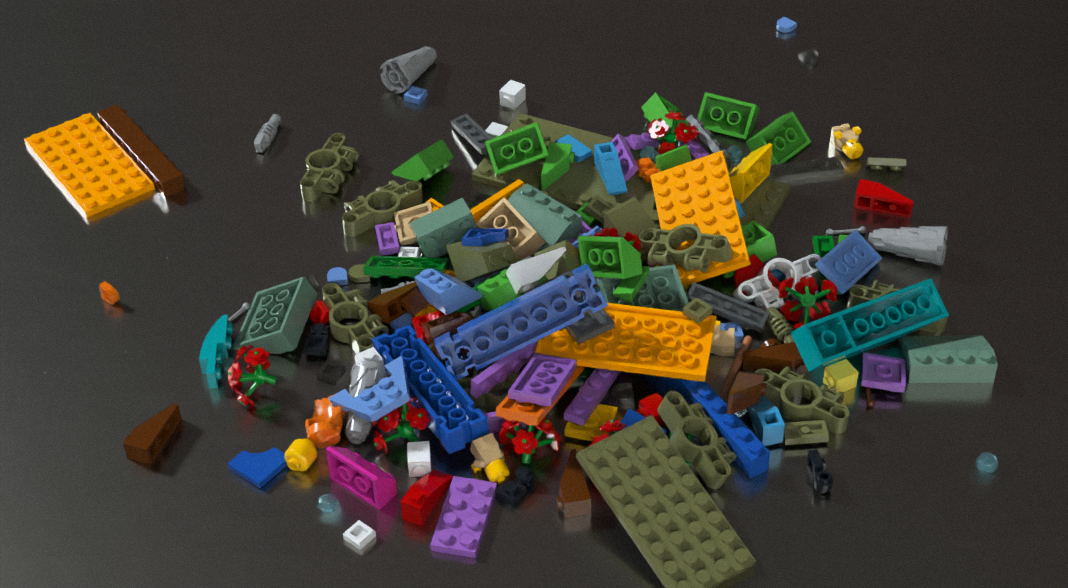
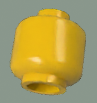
M309 439L294 440L284 454L287 466L294 471H306L317 458L315 444Z

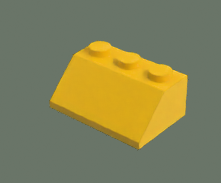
M768 143L752 151L729 174L734 196L741 204L770 175L773 144Z

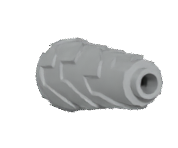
M425 46L384 62L380 68H383V72L380 73L383 84L390 91H398L396 93L408 90L413 82L436 60L437 54L435 49Z
M947 226L880 228L879 230L874 229L873 233H869L868 243L872 244V247L876 248V250L895 253L897 256L915 258L916 261L932 263L938 266H943L947 249L946 240H948Z
M370 360L360 361L359 366L355 363L350 372L349 394L354 398L362 390L373 387L383 378L390 377L388 372L385 371L384 364ZM348 411L345 434L349 441L354 444H360L365 441L366 437L370 434L373 422L355 416L354 412Z

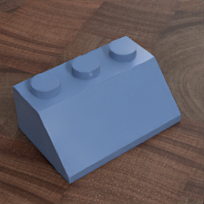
M425 269L414 277L419 292L428 303L446 315L482 298L481 293L456 277L434 269Z

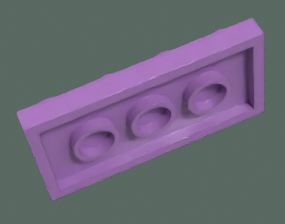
M535 353L508 390V398L522 403L530 402L536 403L539 406H551L576 369L577 360Z
M453 476L430 544L431 551L476 558L495 498L496 482Z

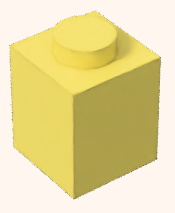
M847 359L825 367L823 383L835 392H846L857 386L859 372Z

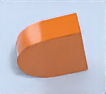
M106 281L99 284L101 297L104 301L113 305L120 300L119 294L113 286Z

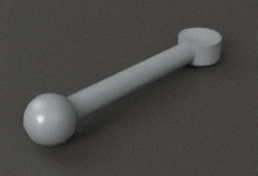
M861 226L860 228L856 229L861 234H864L866 232V228L864 226ZM827 229L826 236L852 233L855 229L835 231Z
M245 302L242 308L228 319L229 323L243 311L249 310L250 304Z

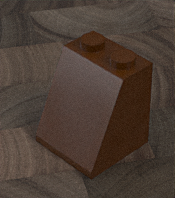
M462 311L421 324L431 351L445 368L448 358L442 360L434 344V339L447 332H450L451 336L458 333L457 327L471 321L470 315ZM460 348V349H459L460 352H462V354H466V353H467L466 349H464V348Z

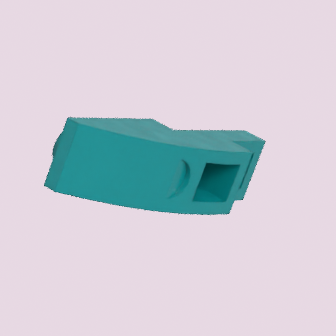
M222 315L211 327L200 350V367L202 374L207 376L209 389L218 388V379H222V369L219 365L223 364V358H228L229 349H232V337L230 335H233V323H229L228 315Z

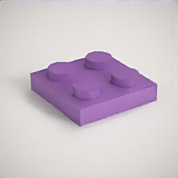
M863 352L861 386L904 393L906 387V359Z

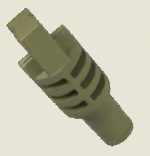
M775 307L768 308L769 317L766 322L776 338L784 344L794 342L791 335L794 329L786 318Z

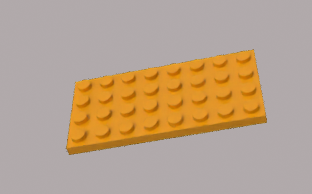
M91 113L83 114L80 117L65 121L60 125L50 127L45 131L24 139L27 147L86 218L155 189L154 183Z
M723 151L650 175L661 229L672 230L682 224H693L700 229L701 233L726 236L734 252L732 259L727 262L712 261L706 273L695 269L687 271L684 269V266L675 264L683 287L691 285L693 282L697 283L751 265ZM687 240L681 243L676 250H685L691 247L695 240Z
M607 303L608 306L603 309L615 322V328L581 344H578L569 332L562 328L538 340L535 353L577 360L576 366L705 382L716 316L709 315L698 324L680 311Z

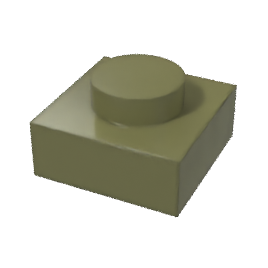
M697 297L683 307V315L698 324L711 315L713 311L712 306Z

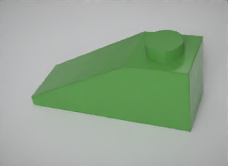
M550 142L548 147L549 156L545 158L541 173V190H546L569 171L571 163L575 161V152H572V144Z

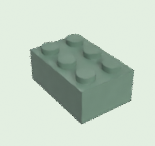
M463 198L410 222L424 257L439 258L447 254L446 245L462 241V238L470 228H477L473 215Z

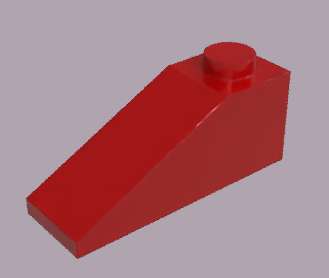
M860 179L855 194L854 208L911 219L914 201L879 182Z
M433 469L412 484L400 501L402 519L423 526L450 486L453 476Z

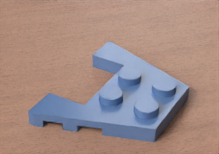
M400 356L384 365L390 377L383 378L373 387L362 390L354 398L346 389H343L328 398L331 405L335 408L339 406L345 412L352 411L355 416L374 422L410 401L406 366L403 358Z

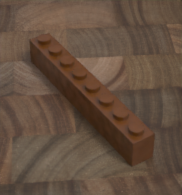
M116 104L97 112L100 124L148 176L165 198L185 190V177L182 171H178L175 164L168 160L166 154L161 153L157 144L151 142L150 137L143 133L140 126L137 127L133 118H129L124 109L122 110Z

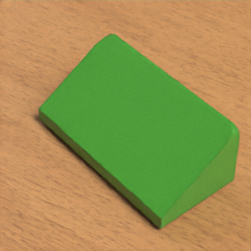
M683 145L656 156V167L660 172L692 161L688 145Z
M642 266L643 274L622 279L612 296L632 303L649 277L650 267Z

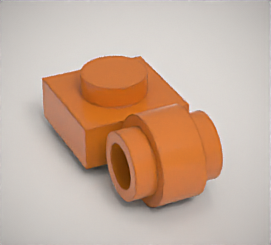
M649 157L636 160L639 168L636 174L639 177H643L646 183L652 184L650 175L658 173L660 170Z

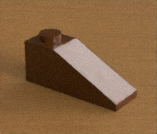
M416 282L382 293L370 300L368 305L371 315L378 314L382 322L389 324L407 313V310L399 301L414 289H418Z
M795 342L743 352V370L757 371L759 369H768L779 374L788 366L795 373H808Z
M739 371L729 392L727 414L732 415L760 403L762 396H766L768 383H764L765 375Z
M172 404L133 429L131 434L124 440L127 459L152 464L182 419L179 404Z
M576 449L570 451L559 486V496L556 497L557 508L562 510L564 519L591 514V497L581 465L576 458Z

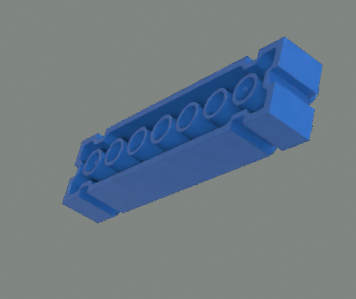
M586 263L572 270L574 276L568 279L562 275L457 327L458 333L451 336L450 332H447L435 338L434 344L442 360L448 358L446 361L448 372L457 381L469 375L468 369L475 366L476 370H479L584 318L583 312L589 309L594 313L607 307L608 304L598 286L593 288L592 286L597 281L588 264ZM577 290H580L581 297L577 298L575 295ZM464 348L466 349L467 353L462 354V352H460L459 349Z
M410 325L394 330L395 334L388 335L385 333L372 338L373 347L383 358L384 365L400 356L403 358L406 366V379L409 385L410 396L416 399L411 401L410 404L417 409L424 408L426 410V416L430 418L427 426L437 439L441 438V444L449 454L465 448V443H472L473 440L488 435L487 417L479 408L475 409V403L424 341L421 338L417 339V333Z

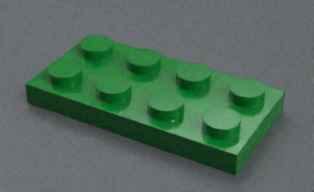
M371 256L363 267L364 275H370L372 278H379L382 275L389 276L390 278L409 276V278L415 279L414 277L425 269H434L445 273L449 266V258Z

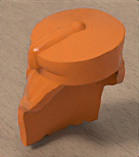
M328 398L315 400L313 417L305 421L307 439L311 440L316 448L320 449L336 445L340 441V432L346 412L339 406L333 407Z

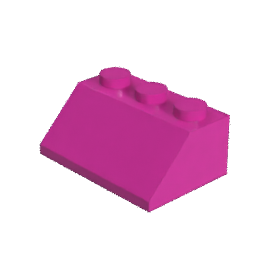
M333 446L326 448L330 479L378 510L397 495L396 479L390 473H385L374 463L366 461L360 454L354 453L347 448Z

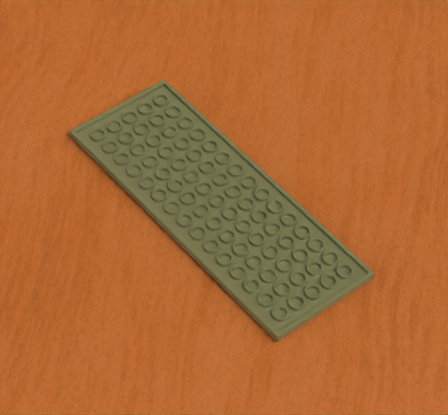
M519 113L502 135L537 122L543 135H554V143L556 140L569 134L590 148L592 156L579 163L577 161L571 163L569 171L546 190H541V173L545 158L496 176L490 156L487 154L471 174L474 181L502 189L520 179L524 182V185L527 183L563 205L576 210L581 208L586 202L589 203L596 195L612 207H616L635 197L657 227L661 229L658 212L653 210L655 197L652 184L646 183L643 177H639L635 173L627 182L625 181L627 193L609 196L594 163V145L611 142L614 139L612 137ZM629 148L635 161L649 157L656 166V156L660 155L657 149L644 148L634 150ZM765 179L742 204L740 203L745 213V216L740 219L741 225L755 220L768 231L787 198L791 185Z

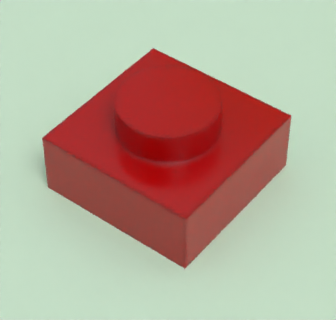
M316 300L309 318L315 325L316 323H325L327 325L331 309L324 301Z

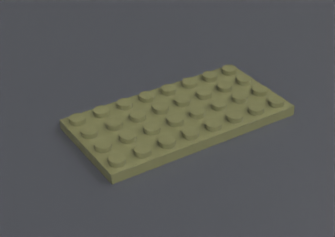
M652 415L577 452V460L665 588H714L755 565V558Z

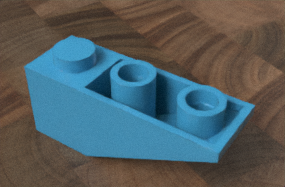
M613 142L595 144L594 163L609 196L627 193L620 160Z
M762 396L760 403L746 408L758 439L764 446L783 443L785 423L778 408L766 396Z

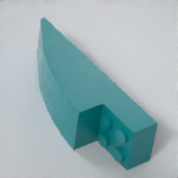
M930 278L804 324L791 332V335L808 372L875 349L946 318L949 314Z

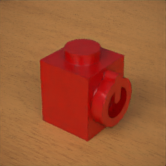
M658 393L639 401L637 413L645 418L652 415L660 427L664 428L667 426L657 411L658 406L663 400Z

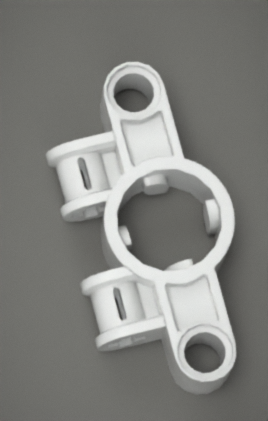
M811 254L794 262L784 258L772 259L759 271L757 277L740 284L734 290L733 298L747 304L754 301L757 308L764 311L771 307L780 310L781 306L784 305L783 299L785 298H779L778 289L773 287L771 281H769L767 276L768 269L769 271L779 269L786 275V279L792 277L794 280L791 289L796 291L795 284L800 282L801 277L807 279L819 271L815 264L821 257L817 254ZM742 290L747 293V296L742 293ZM791 294L795 301H801L800 298Z

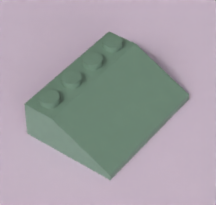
M527 183L513 192L507 200L544 239L545 243L535 253L564 240L569 242L570 238L575 239L578 237L579 232L583 233L582 215Z
M675 264L650 268L649 277L632 303L612 296L622 279L596 277L597 286L600 288L607 303L683 312V307L689 303Z
M301 277L256 292L233 348L238 350L244 345L246 347L252 345L254 347L252 350L261 347L273 354L291 352L296 349L317 296V292L307 279Z
M983 335L903 336L899 338L903 359H906L908 383H994L998 364L994 349Z

